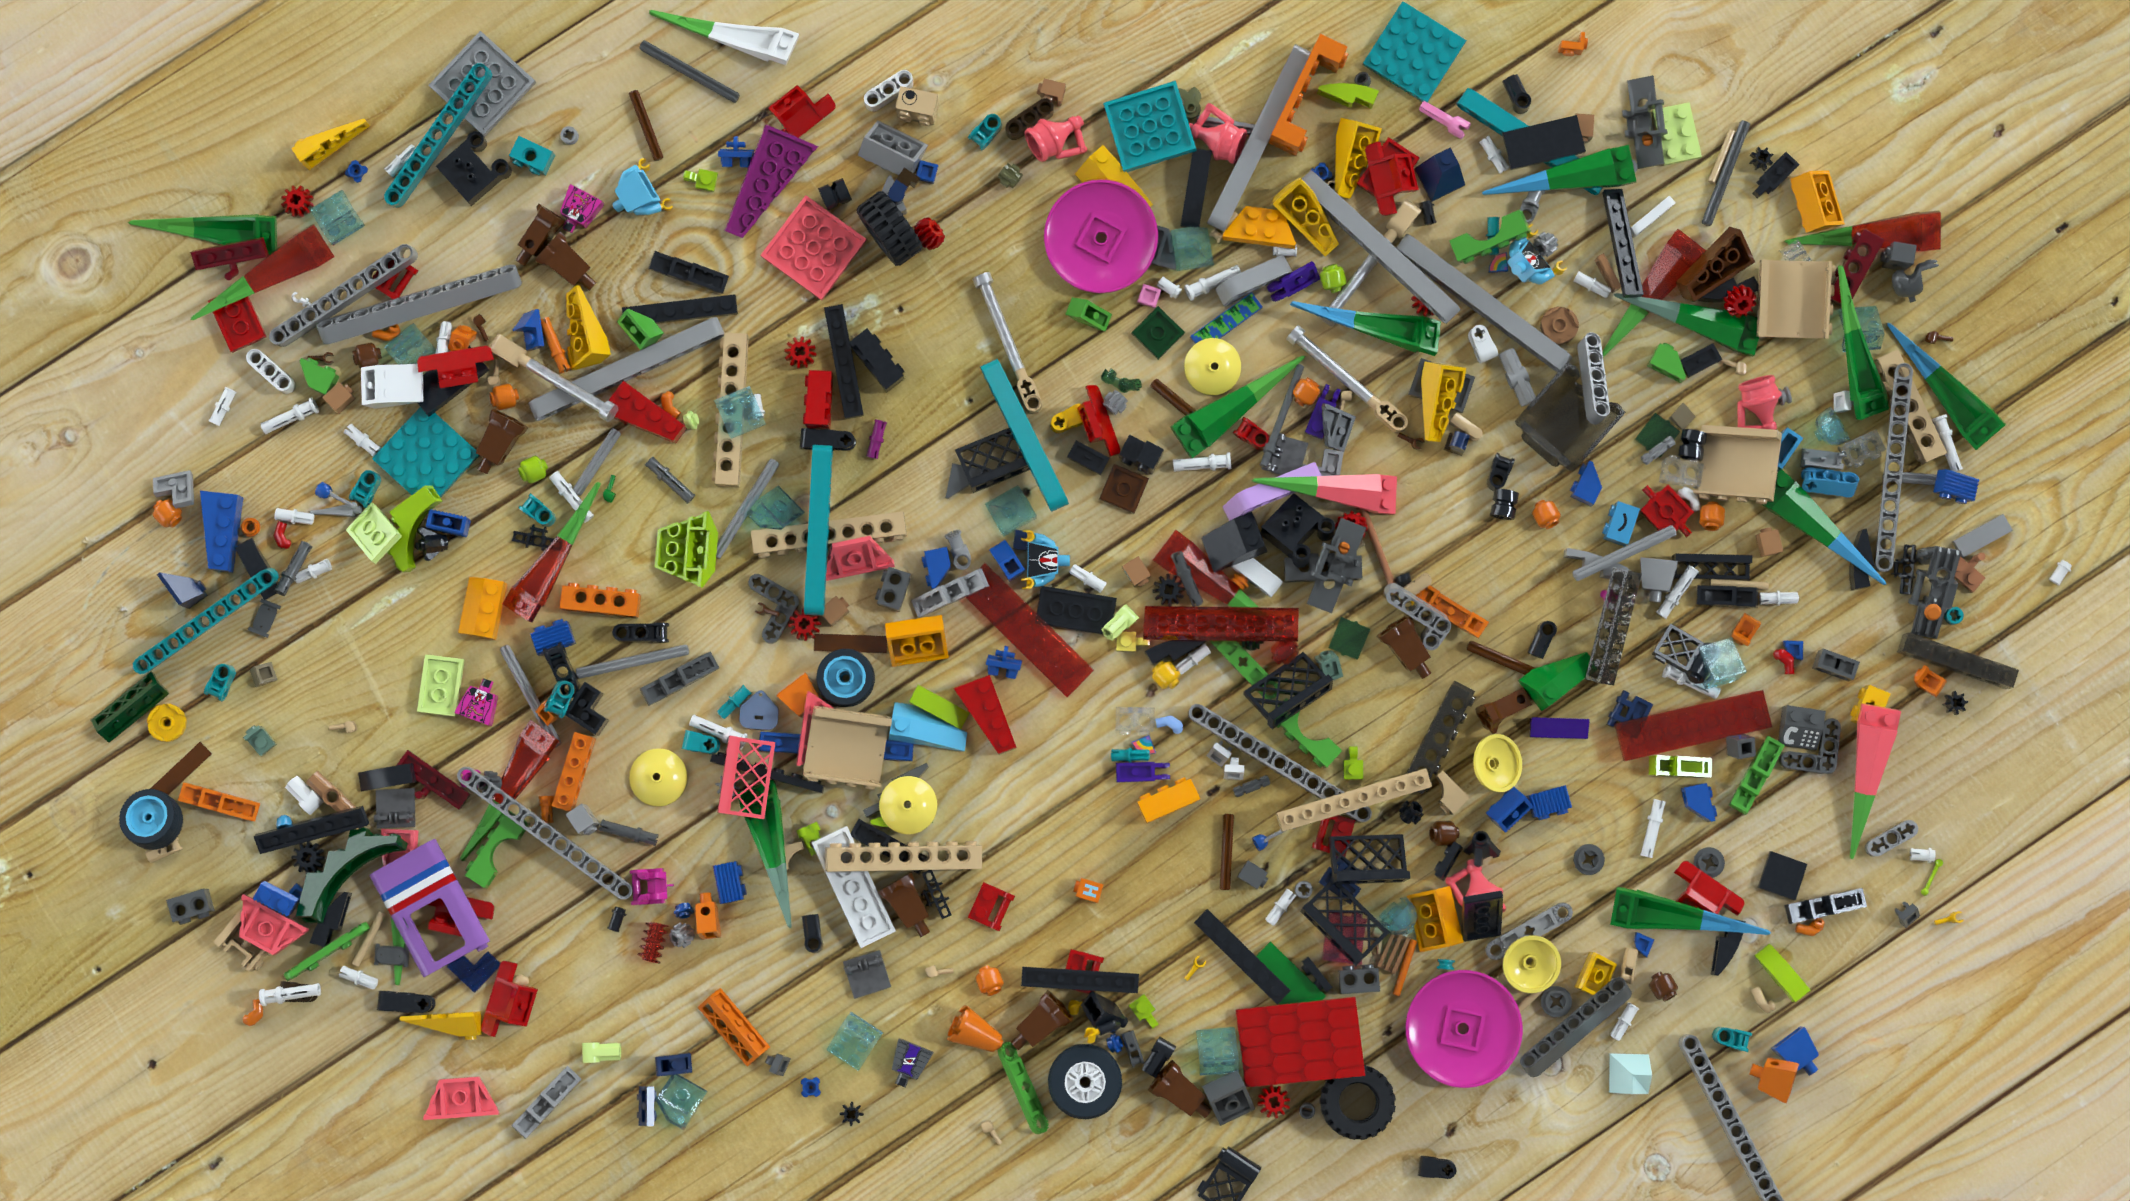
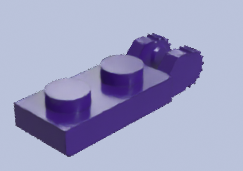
M1311 261L1280 278L1278 281L1270 283L1267 286L1268 292H1275L1271 295L1272 301L1278 302L1285 297H1290L1320 280L1315 263Z
M1328 384L1325 385L1321 397L1318 398L1305 430L1306 434L1321 440L1324 437L1321 406L1322 404H1328L1336 407L1337 404L1335 403L1341 391L1338 388L1335 390L1331 402L1325 400V396L1330 389Z
M1116 763V783L1169 780L1170 775L1168 774L1155 775V768L1165 769L1170 767V763Z

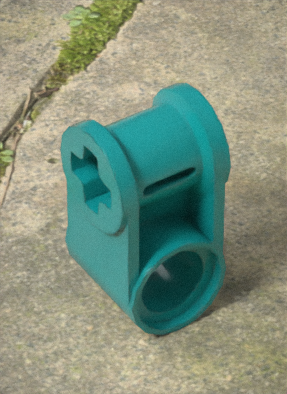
M996 114L987 115L972 130L968 139L973 140L980 146L981 150H984L1002 128L1000 117ZM991 120H996L998 122V125L995 128H990L988 126V123Z
M371 470L364 471L353 487L349 500H355L363 504L364 508H367L381 484L380 475ZM370 475H374L375 478L372 484L367 483V478Z
M530 493L526 502L518 508L542 526H552L556 521L555 514ZM544 513H549V519L545 522H542V515Z
M229 664L217 665L205 686L204 694H210L223 702L236 675L235 668ZM226 667L228 675L224 678L221 675V671Z
M560 680L555 684L545 704L544 712H552L559 715L561 719L564 717L574 694L572 683ZM563 684H567L569 691L562 695L560 687Z
M685 730L681 749L714 754L720 749V741L712 736ZM712 740V743L715 744L714 748L712 747L709 750V747L706 746L707 742L710 743Z
M1717 1027L1713 1030L1712 1038L1718 1044L1748 1052L1749 1038L1753 1033ZM1722 1031H1725L1727 1034L1724 1041H1721L1719 1038V1034Z

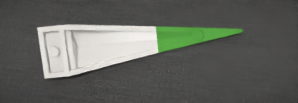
M649 10V14L764 61L768 62L771 60L783 65L787 64L799 38V33L783 28L719 23Z

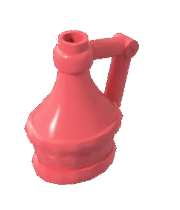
M1208 103L1196 123L1189 124L1193 138L1202 140L1212 151L1215 160H1227L1231 164H1235L1238 161L1245 146L1247 130L1244 128L1239 129L1233 125L1234 120L1213 104ZM1211 113L1225 122L1215 127H1202Z
M1079 115L1076 117L1072 116L1065 122L1040 119L1032 128H1027L1024 133L1030 150L1041 162H1045L1049 157L1053 156L1057 159H1062L1087 152V147L1080 130L1084 122ZM1074 132L1078 147L1062 151L1068 135Z
M1774 375L1757 377L1739 384L1738 389L1741 391L1742 400L1737 403V427L1776 430L1777 425L1773 421V414L1782 393L1775 384ZM1745 408L1754 413L1760 419L1762 425L1745 426Z
M1474 859L1468 860L1466 868L1451 877H1447L1445 880L1462 907L1464 896L1455 883L1470 874V885L1466 896L1502 891L1503 893L1502 888L1497 887L1484 877L1481 872L1482 866L1476 867ZM1504 903L1502 913L1506 911V906Z

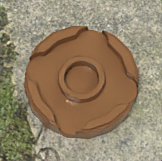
M1560 306L1549 309L1542 317L1540 324L1541 332L1558 345L1569 343L1576 336L1579 328V322L1574 312Z

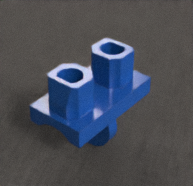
M734 136L733 142H726V147H733V149H720L718 151L722 167H732L733 157H740V167H749L754 155V150L739 149L745 148L746 142H739L738 136Z
M1005 646L1004 651L996 650V655L988 654L986 660L988 675L998 676L999 667L1007 668V678L1015 679L1018 670L1020 671L1022 660L1014 659L1015 653L1008 652L1009 646Z

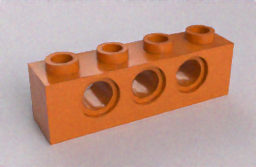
M568 583V586L562 585L560 609L639 618L641 595L637 593V590L625 589V592L617 591L618 588L606 587V590L598 589L599 586L587 585V588L579 587L580 584ZM581 593L586 594V600L583 603L577 601V597ZM600 595H604L606 599L602 605L596 603V599ZM619 597H623L625 600L624 605L621 607L615 605V601Z
M574 732L552 803L553 807L566 811H571L575 808L596 738Z

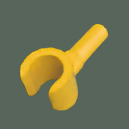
M1952 912L1946 918L1935 920V925L1946 922L1961 923L1964 919L1956 920V914L1962 912Z
M1197 956L1193 961L1194 965L1184 978L1188 981L1198 968H1202L1206 964V960L1202 965H1198L1197 959L1200 956Z

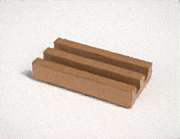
M1603 253L1597 256L1595 263L1608 287L1611 288V292L1614 293L1620 289L1621 285Z
M1392 931L1377 967L1395 974L1410 938ZM1395 936L1397 937L1396 943L1386 966L1382 965ZM1401 940H1404V943L1401 947L1395 964L1391 969L1389 967L1392 963Z

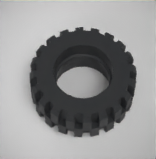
M877 192L857 207L856 211L862 223L895 266H901L921 251L923 246L915 231L885 192Z
M1364 1065L1366 1076L1325 1080L1326 1083L1321 1089V1113L1326 1123L1339 1135L1353 1140L1373 1138L1379 1132H1383L1387 1128V1124L1391 1122L1396 1108V1098L1391 1083L1388 1082L1382 1073L1367 1065ZM1354 1083L1368 1086L1376 1098L1374 1111L1363 1120L1349 1119L1343 1114L1339 1105L1342 1091Z

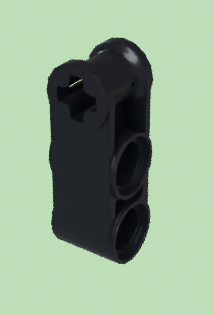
M802 428L800 449L812 450L813 445L833 446V451H850L856 446V439L848 431ZM846 437H848L851 440V442H848L847 445H845L842 441L846 440Z
M669 623L617 624L613 628L612 634L616 640L623 643H669V639H667ZM621 628L627 630V635L624 638L618 637V631ZM640 628H645L646 635L643 638H638L637 631Z
M559 642L558 645L548 649L543 648L544 656L552 669L556 681L565 680L575 686L576 689L572 695V698H574L579 691L580 684L563 643ZM565 667L567 668L568 672L566 674H561L558 671V668ZM567 684L561 685L560 690L562 694L568 692L565 688Z
M379 991L378 1011L427 1013L433 1011L436 1006L435 999L430 995L407 992L396 993L394 991ZM425 1001L429 1005L425 1007L421 1003Z

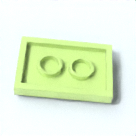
M1690 102L1664 107V123L1668 134L1662 135L1661 138L1664 156L1663 165L1700 159L1702 155ZM1654 109L1651 111L1654 121L1655 130H1658L1656 112Z
M372 502L346 529L367 557L375 564L402 537L377 505Z
M425 654L417 712L457 717V714L454 712L459 703L464 659Z

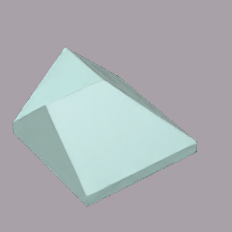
M1609 1053V1093L1649 1094L1652 1079L1649 1055Z

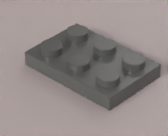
M1423 358L1420 359L1408 394L1422 399L1421 378L1424 361L1431 362ZM1465 374L1462 391L1457 393L1454 400L1456 403L1455 408L1451 410L1463 413L1475 376Z

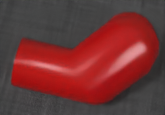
M278 521L273 535L274 540L279 548L289 549L291 541L286 539L284 535L287 524Z
M1785 649L1775 650L1773 656L1784 664L1785 674H1795L1794 657Z

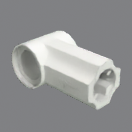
M299 776L291 779L285 787L299 801L298 804L309 815L324 802Z

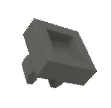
M1903 902V907L1906 909L1899 911L1896 908L1895 912L1899 917L1900 924L1907 928L1920 917V913L1913 903L1909 906L1907 902Z
M777 1053L776 1057L768 1055L765 1063L771 1065L769 1072L784 1076L791 1058Z

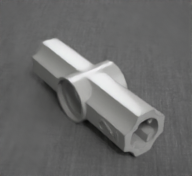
M1508 349L1500 353L1498 356L1506 371L1507 382L1510 388L1514 389L1521 407L1537 401L1529 383L1528 372L1521 365L1515 349Z

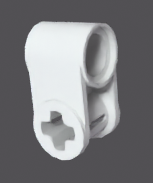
M1483 325L1473 327L1468 333V339L1478 362L1483 363L1497 357V348L1487 328ZM1476 332H1477V333H1480V332H1481L1482 335H1481L1480 337H1479V336L1475 337L1474 334H1475Z

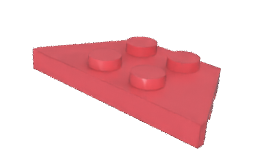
M870 536L832 543L827 557L826 581L887 569L888 567L892 568L895 567L894 560Z
M807 691L796 763L798 766L805 763L813 707L834 708L810 691Z
M245 894L242 895L243 907L240 916L242 924L239 937L260 949L276 955L309 931V928L268 908V906H264V904Z
M480 1076L440 1079L435 1093L429 1102L426 1114L423 1116V1120L499 1115L500 1112Z

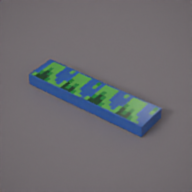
M1251 292L1192 334L1190 338L1195 344L1208 338L1221 339L1261 310L1263 306Z

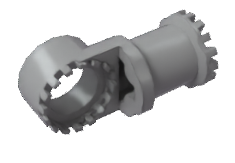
M1545 190L1529 191L1526 199L1523 200L1520 210H1527L1532 215L1531 219L1526 220L1528 224L1534 220L1539 208L1538 203Z
M953 530V533L951 531L945 534V538L948 539L952 548L950 551L954 558L955 567L965 570L970 566L971 555L967 545L963 543L960 535L961 530ZM965 556L968 562L965 565H961L957 562V558Z

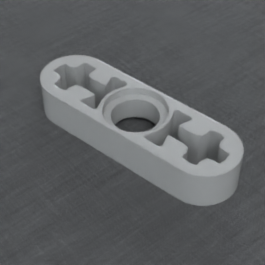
M1912 820L1903 821L1869 840L1865 845V850L1870 856H1880L1914 837L1918 833V826ZM1906 824L1907 826H1912V829L1910 830L1911 834L1909 832H1906L1901 835L1896 830L1898 829L1899 831H1903L1904 829H1906ZM1889 833H1894L1897 837L1894 844H1890L1887 841ZM1883 842L1884 845L1877 848L1878 852L1871 851L1872 843L1876 845Z

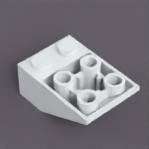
M418 364L361 367L362 405L378 409L423 402V372H418Z

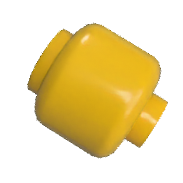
M1161 661L1152 669V679L1161 689H1173L1179 684L1180 672L1171 662Z

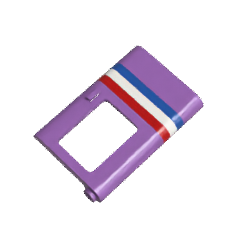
M436 839L419 846L369 875L423 978L475 949L480 952L489 947L487 943L490 940ZM441 898L465 941V946L435 961L418 932L411 914Z

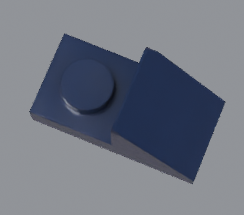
M691 1053L655 1057L657 1077L692 1073Z

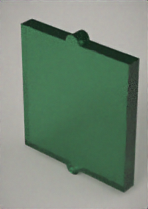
M1654 413L1635 440L1646 447L1645 449L1648 451L1669 436L1675 439L1680 431L1672 426L1669 420L1666 421Z
M1341 617L1328 648L1341 653L1342 656L1346 655L1358 660L1370 629L1358 624L1357 621L1353 622Z

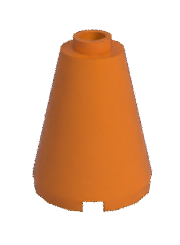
M964 1005L959 1010L962 1014L958 1017L955 1016L947 1035L949 1036L947 1040L990 1052L998 1050L1003 1044L1002 1035L967 1005Z

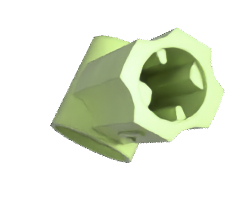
M1125 604L1101 629L1103 635L1113 641L1125 629H1129L1139 617Z
M582 1043V1063L621 1060V1043Z

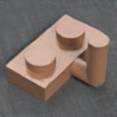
M1984 553L1974 555L1969 562L1961 556L1954 578L1971 593L1986 579L1974 568L1978 562L1985 559Z

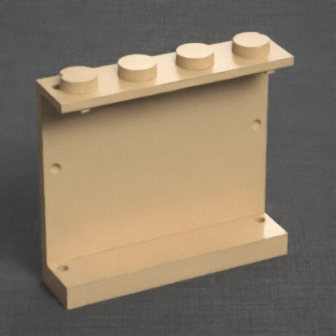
M1760 260L1756 337L1829 339L1833 328L1832 323H1829L1830 316L1833 315V304H1830L1831 296H1834V285H1831V278L1835 276V266H1832V261Z
M1702 425L1701 431L1707 433L1706 444L1703 445L1704 455L1701 461L1698 490H1693V493L1704 500H1710V497H1718L1717 500L1729 501V498L1737 499V502L1748 503V500H1756L1755 503L1767 504V501L1773 502L1782 433L1772 429Z
M814 706L803 769L804 777H807L809 781L818 782L819 779H824L826 783L830 784L845 782V785L850 787H856L857 784L864 785V788L875 790L876 787H881L880 777L888 728L889 726L891 727L892 718L884 715Z

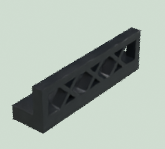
M1679 553L1672 555L1673 561L1684 563L1687 567L1689 564H1695L1692 566L1694 568L1698 564H1704L1708 568L1704 575L1697 574L1694 579L1750 580L1752 555ZM1718 564H1722L1727 571L1723 575H1718L1713 568ZM1736 565H1745V576L1737 575L1732 569ZM1676 569L1674 578L1679 579L1683 574H1677Z

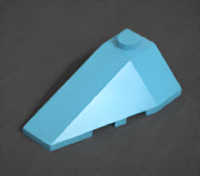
M894 702L888 740L965 752L967 732L914 705Z

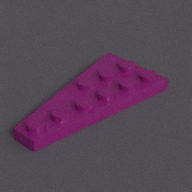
M765 125L724 231L743 238L819 146Z

